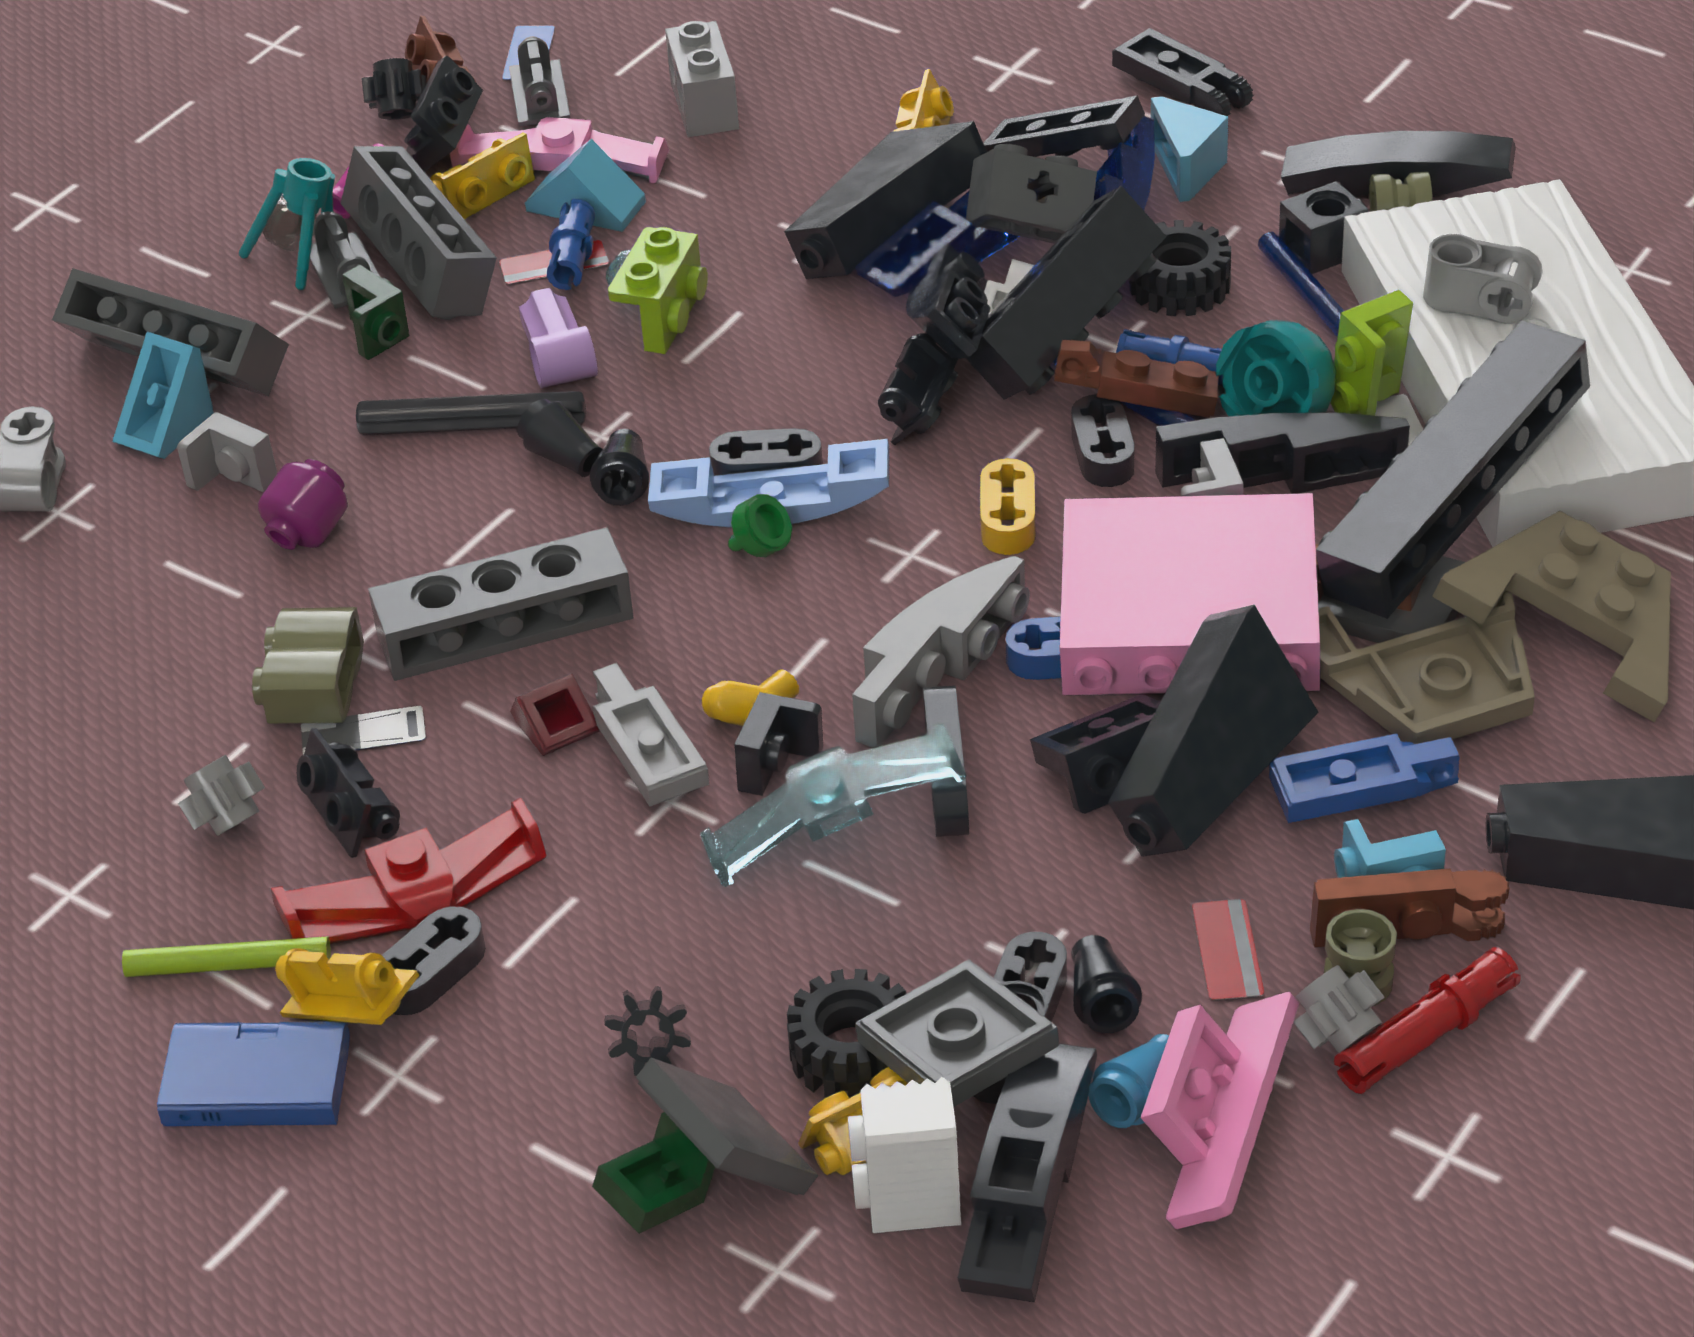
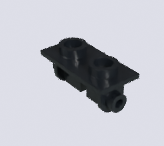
M920 333L907 339L895 364L897 369L891 373L878 398V406L882 417L887 421L894 422L898 426L891 439V443L894 445L913 431L920 435L933 425L942 411V408L938 405L941 396L950 389L958 377V372L954 370L958 359L949 356L926 333Z
M311 728L304 755L299 758L297 763L298 785L301 791L308 796L324 819L327 828L334 833L351 858L357 857L362 838L378 837L380 839H388L397 833L400 826V812L395 804L390 802L380 787L372 788L374 779L360 761L357 752L352 746L339 742L328 744L317 728Z

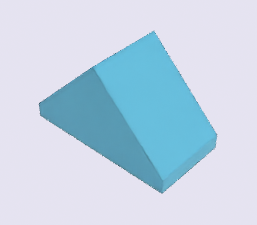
M1162 96L1151 98V145L1179 202L1191 200L1227 163L1228 116Z
M590 139L546 176L527 199L525 207L527 212L560 218V210L564 203L567 202L571 206L570 202L572 199H582L594 208L595 221L593 226L623 232L646 203L645 193Z
M147 331L112 442L165 459L177 448L178 443L214 412L200 348Z

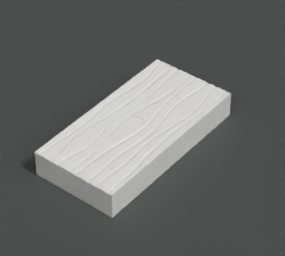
M1560 179L1549 183L1541 182L1518 188L1501 189L1495 193L1489 191L1465 195L1461 198H1449L1445 201L1436 200L1419 203L1412 207L1401 206L1390 210L1383 209L1359 215L1344 216L1342 273L1359 304L1361 305L1396 290H1400L1413 302L1401 381L1425 424L1430 417L1437 415L1457 393L1460 384L1466 378L1471 377L1487 360L1494 346L1499 341H1504L1521 322L1500 323L1492 319L1458 312H1442L1429 306L1423 298L1429 246L1435 238L1446 234H1461L1474 240L1505 246H1519L1533 252L1542 264L1543 274L1538 286L1531 291L1533 304L1529 314L1522 320L1586 340L1590 388L1476 517L1492 547L1558 511H1562L1576 520L1589 523L1600 533L1694 516V385ZM1512 263L1509 275L1514 276L1518 263ZM1507 294L1504 307L1510 305L1512 294Z

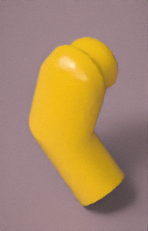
M782 669L776 671L759 686L736 681H720L705 690L702 696V707L708 717L743 726L759 692L795 698L799 694V685L793 675Z

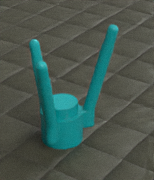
M297 158L289 162L287 170H275L272 188L239 250L241 258H248L283 194L284 199L287 201V208L295 214L302 215L295 287L298 290H303L306 287L315 214L319 212L320 208L321 213L333 212L332 193L335 175L325 163L311 158Z

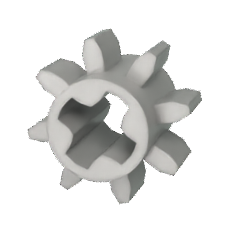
M224 755L183 780L191 795L180 801L178 805L194 830L209 822L215 834L219 836L260 811L252 796L265 787L249 761L234 769L228 757Z
M1337 965L1314 980L1296 996L1306 1012L1293 1021V1023L1313 1049L1318 1046L1321 1047L1329 1041L1335 1050L1340 1053L1362 1040L1382 1024V1021L1371 1007L1385 997L1364 970L1348 978L1340 966Z

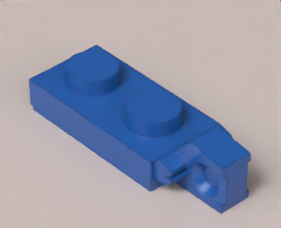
M1396 733L1277 757L1269 764V779L1287 822L1292 823L1415 798L1417 796L1420 797L1431 791L1456 784L1459 780L1460 757L1451 737L1414 744L1413 742H1401Z

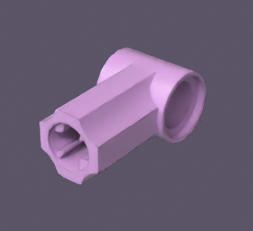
M550 288L531 292L526 303L519 306L521 323L529 341L531 360L540 388L597 376V362L591 336L586 326L578 327L566 297L558 296Z

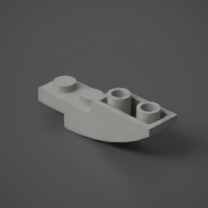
M1011 556L986 564L930 591L887 623L863 647L865 680L852 694L855 742L878 750L895 729H901L906 724L912 708L923 696L924 687H937L943 674L964 681L981 660H987L992 655L1001 635L1012 622H1019L1027 610L1030 592L1025 587L1024 559Z

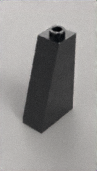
M970 121L893 131L879 142L784 231L805 278L814 279L850 274L968 190L971 183L973 160L987 153L975 122Z
M1255 605L1211 614L1202 622L1108 802L1121 822L1126 837L1135 845L1142 857L1187 850L1319 713Z
M1694 775L1504 784L1499 786L1497 813H1487L1485 831L1488 852L1490 854H1500L1506 881L1694 910Z

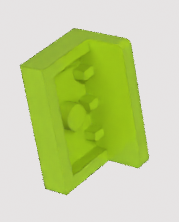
M667 227L644 228L608 287L610 301L639 305L644 351L666 354L677 333L685 331L689 312L696 300H702L705 295L708 273L705 267H701L698 234L675 231Z

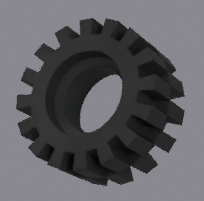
M1174 220V227L1169 228L1165 222L1156 223L1167 237L1152 252L1157 258L1154 265L1134 282L1129 280L1130 292L1132 296L1136 295V302L1141 306L1149 302V310L1158 313L1162 307L1166 308L1167 316H1176L1177 310H1185L1186 316L1196 315V307H1200L1204 312L1213 309V302L1221 304L1225 300V294H1229L1231 285V246H1229L1227 237L1225 235L1219 236V230L1212 226L1203 231V223L1193 221L1191 227H1184V220Z
M843 969L831 971L832 983L825 984L822 978L818 976L809 981L810 993L800 988L794 995L795 1006L789 1005L787 1030L790 1062L792 1061L793 1071L798 1079L804 1077L805 1087L813 1093L823 1084L825 1098L840 1092V1090L848 1091V1096L851 1098L861 1093L860 1090L867 1084L871 1086L870 1081L879 1072L888 1067L860 1043L840 1042L828 1037L838 1030L856 1027L855 1023L906 995V990L899 983L890 989V978L881 973H878L873 982L868 981L866 969H855L854 979H844Z

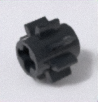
M390 58L377 61L373 64V77L361 79L364 103H369L370 109L377 108L378 117L385 120L410 118L417 104L416 101L419 100L427 84L426 75H421L420 69L413 70L412 61L404 58Z
M655 986L652 990L650 1000L638 1002L628 990L624 991V1004L627 1009L623 1016L605 1015L604 1025L611 1030L621 1032V1039L611 1044L608 1048V1054L611 1058L627 1052L634 1058V1076L640 1073L650 1058L671 1064L668 1053L673 1045L682 1048L690 1047L691 1038L684 1032L675 1031L673 1025L686 1016L687 1009L685 1005H676L667 1010L661 1004L662 991L659 986ZM646 1015H654L657 1017L659 1030L666 1034L664 1037H652L649 1047L640 1046L637 1044L636 1032L629 1029L630 1025H643Z

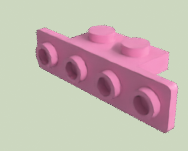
M1290 992L1238 1007L1234 1011L1227 1035L1201 1005L1177 1012L1140 1117L1154 1135L1161 1140L1183 1165L1166 1214V1219L1175 1229L1216 1221L1227 1217L1233 1212L1299 1006V1002Z

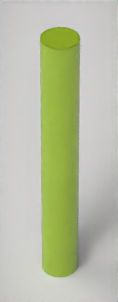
M327 936L131 949L123 951L122 968L125 977L276 967L278 959L291 949L301 948L309 952H323L330 959L331 947L329 937Z

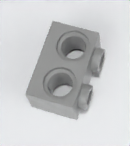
M690 21L679 27L666 28L670 82L687 137L738 130L735 75L717 22Z

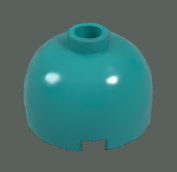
M1270 320L1237 330L1223 345L1216 363V377L1223 375V386L1226 393L1220 395L1219 398L1222 408L1228 416L1270 413H1326L1336 390V367L1330 350L1318 335L1295 322Z

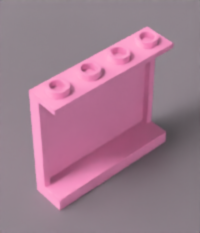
M1313 493L1065 499L1060 623V661L1063 695L1166 693L1202 622L1211 614L1250 605L1256 606L1305 690L1320 691V633Z

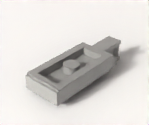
M617 663L593 671L598 693H595V696L599 703L592 706L597 726L649 806L709 785L708 768L705 761L654 686L634 690Z

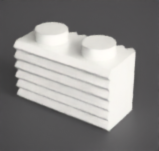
M941 1077L936 1083L926 1079L921 1084L911 1080L906 1086L898 1081L891 1087L884 1083H881L876 1089L868 1084L860 1090L862 1115L848 1116L852 1162L866 1160L864 1164L852 1165L855 1208H870L873 1233L961 1225L957 1131L950 1081Z

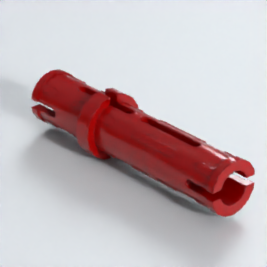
M1492 947L1459 973L1451 977L1449 974L1442 975L1430 983L1429 992L1422 996L1420 1000L1396 1014L1356 1044L1335 1055L1334 1065L1341 1067L1337 1070L1338 1076L1353 1092L1358 1094L1366 1092L1371 1086L1383 1079L1385 1075L1406 1063L1448 1031L1456 1027L1459 1030H1463L1477 1021L1481 1009L1498 996L1503 995L1520 984V974L1513 973L1506 978L1511 972L1518 970L1517 964L1506 951L1499 947Z

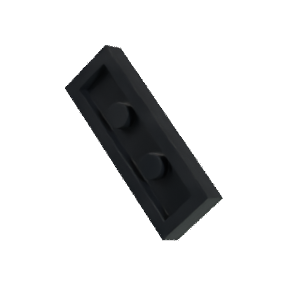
M1137 95L1004 119L983 144L987 152L999 144L1022 146L1028 150L1027 156L1032 157L1049 154L1067 157L1081 149L1100 146L1102 150H1110L1129 140L1131 131L1145 116V112Z

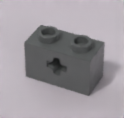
M1012 144L996 145L994 149L973 160L965 223L967 225L1055 244L1094 201L1097 171L1078 167L1076 159L1066 156H1048L1045 159L1027 156L1028 150L1026 148Z

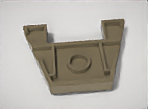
M1558 511L1443 575L1432 597L1481 625L1485 623L1504 592L1509 591L1621 654L1624 658L1603 694L1655 723L1668 701L1670 571L1655 564L1646 555L1632 551L1603 535L1589 523L1576 520L1566 513Z
M1508 591L1504 592L1483 625L1469 617H1464L1361 649H1357L1329 606L1318 609L1320 678L1390 733H1397L1402 742L1419 744L1451 737L1453 740L1533 715L1535 695L1522 637H1518L1514 619L1515 605L1513 596Z

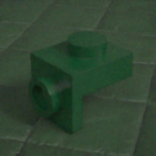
M361 265L342 274L350 320L353 321L359 355L370 360L410 336L402 290L395 287L388 279L377 276Z
M663 1112L661 1113L653 1141L599 1165L592 1187L640 1234L704 1203L715 1166L669 1116Z

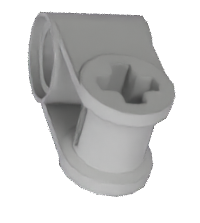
M1461 234L1441 235L1435 238L1429 246L1423 298L1429 306L1442 312H1458L1492 319L1500 323H1515L1521 321L1529 314L1533 304L1531 291L1540 282L1543 274L1542 264L1533 252L1523 247L1505 246L1474 240ZM1516 262L1518 265L1515 274L1511 276L1509 272L1512 263ZM1507 294H1512L1510 305L1504 307Z
M31 406L15 410L6 416L1 423L0 512L51 511L55 505L57 488L62 472L66 467V460L62 450L55 446L52 437L55 430L53 416L42 407Z

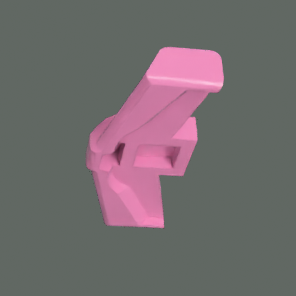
M546 117L540 120L537 128L520 131L474 134L470 125L467 124L455 150L450 153L452 167L458 164L463 166L465 163H468L467 159L491 147L493 141L499 138L504 140L512 139L524 132L528 138L533 170L552 171L592 139L622 170L649 176V183H656L669 148L666 139L656 136L654 143L649 144L592 130L591 120Z

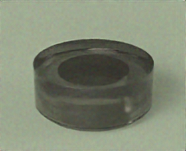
M282 194L263 230V235L269 243L283 250L296 251L299 249L302 215L295 214L287 208V201ZM315 214L314 224H315L316 219H317V214Z

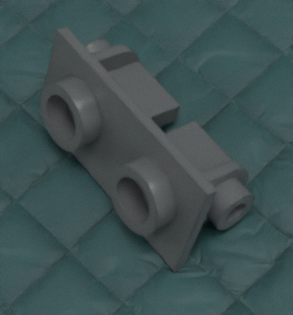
M535 36L527 37L518 46L519 65L509 66L518 125L537 126L540 120L546 117L571 119L560 59L550 61L546 42Z
M327 211L321 213L314 224L316 243L311 245L310 262L336 309L348 305L342 274L361 265L380 277L357 233L352 232L348 234L344 218L338 213Z

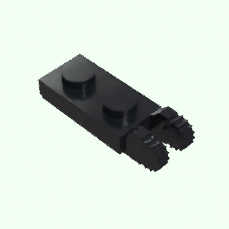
M1151 28L1112 50V66L1172 95L1180 101L1188 104L1193 103L1195 107L1229 116L1231 114L1230 110H1232L1230 105L1240 109L1253 101V89L1243 76L1239 77L1237 73L1225 68V64Z

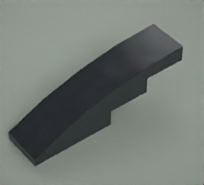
M1389 131L1345 135L1288 146L1281 179L1288 195L1325 186L1337 181L1354 197L1369 194L1371 175L1389 174L1394 179H1400L1402 184H1404L1405 178L1410 173L1428 172L1431 179L1432 197L1512 178L1516 146L1513 138L1457 131Z
M1270 413L1216 417L1157 426L1155 474L1162 488L1192 482V470L1201 467L1200 442L1224 438L1243 481V488L1285 480L1291 494L1304 493L1380 478L1388 470L1393 458L1397 454L1403 453L1408 447L1410 425L1406 418L1348 413Z

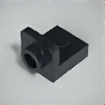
M759 692L734 744L738 791L763 796L773 772L783 771L788 754L818 758L823 749L822 708L819 704Z

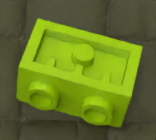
M1400 290L1341 312L1334 359L1336 390L1330 402L1336 413L1375 416L1377 401H1383L1391 395L1399 393L1413 302Z

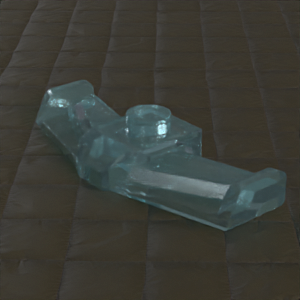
M944 724L932 726L934 730L932 734L848 755L843 748L839 746L832 747L789 767L785 775L787 783L717 831L713 832L708 827L700 832L707 855L721 885L727 887L733 884L732 875L804 826L812 842L874 815L868 802V797L952 776L955 777L957 782L966 779V772Z

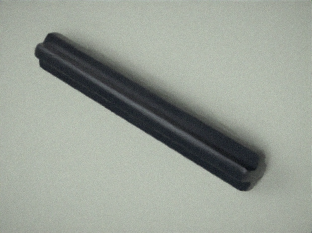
M580 391L368 400L357 404L356 423L358 432L362 435L513 429L518 427L521 416L531 404L540 399H547L550 402L558 401L563 403L581 425L585 422L586 404L584 395Z

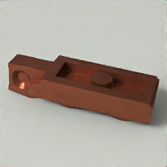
M1062 340L1056 362L1054 381L1098 389L1097 397L1210 418V416H1214L1218 399L1219 376L1216 377L1215 371H1210L1202 364L1192 361H1179L1172 364L1151 360L1147 355L1138 351L1103 352L1102 349H1096L1091 341Z

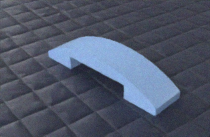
M888 439L828 445V464L714 476L710 457L651 463L648 494L649 509L663 516L685 522L732 527V513L738 504L757 494H768L776 498L785 507L791 524L818 519L853 507L889 487Z

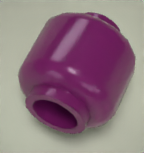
M307 459L304 463L298 461L286 463L258 502L260 517L266 523L264 528L265 534L274 543L288 550H294L297 545L310 548L320 547L348 507L346 494L343 491L345 485L342 478L332 468L317 460Z

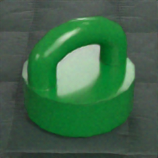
M757 494L738 504L732 513L733 535L728 541V547L731 551L737 552L744 549L755 557L766 558L785 548L791 539L792 525L785 507L776 498L768 494Z

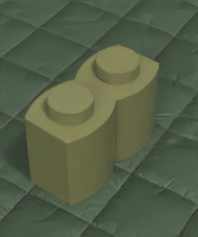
M357 607L283 608L277 616L275 626L267 627L264 638L266 658L263 667H256L254 670L252 693L255 704L263 705L268 724L343 723L350 708L353 681L356 679L360 669L364 646Z

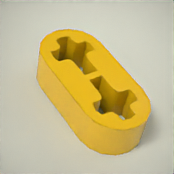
M1005 458L988 463L982 469L980 475L981 539L983 545L992 552L1004 555L1018 554L1028 550L1035 541V474L1030 465L1018 459ZM1013 487L1014 492L1002 493V488ZM1002 520H1014V525H1002Z

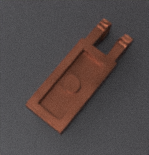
M1451 868L1318 879L1317 882H1314L1310 921L1314 948L1325 947L1327 925L1340 913L1354 909L1372 910L1384 915L1393 923L1397 932L1396 939L1410 938L1421 940L1433 935L1451 933L1466 941H1478L1481 938L1488 940L1489 937L1496 938V935L1501 934L1502 929H1504L1505 912L1502 911V906L1500 905L1505 904L1506 899L1509 897L1510 882L1506 881V876L1500 875L1501 872L1496 873L1493 870L1452 872Z

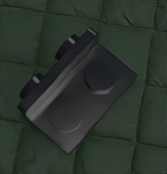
M444 56L437 62L411 114V118L416 125L404 140L408 145L406 151L424 172L455 150L483 92V89L475 82L471 74L459 67L448 56Z
M1140 694L1030 739L1035 761L1037 764L1066 777L1073 808L1076 811L1086 814L1108 805L1161 701Z

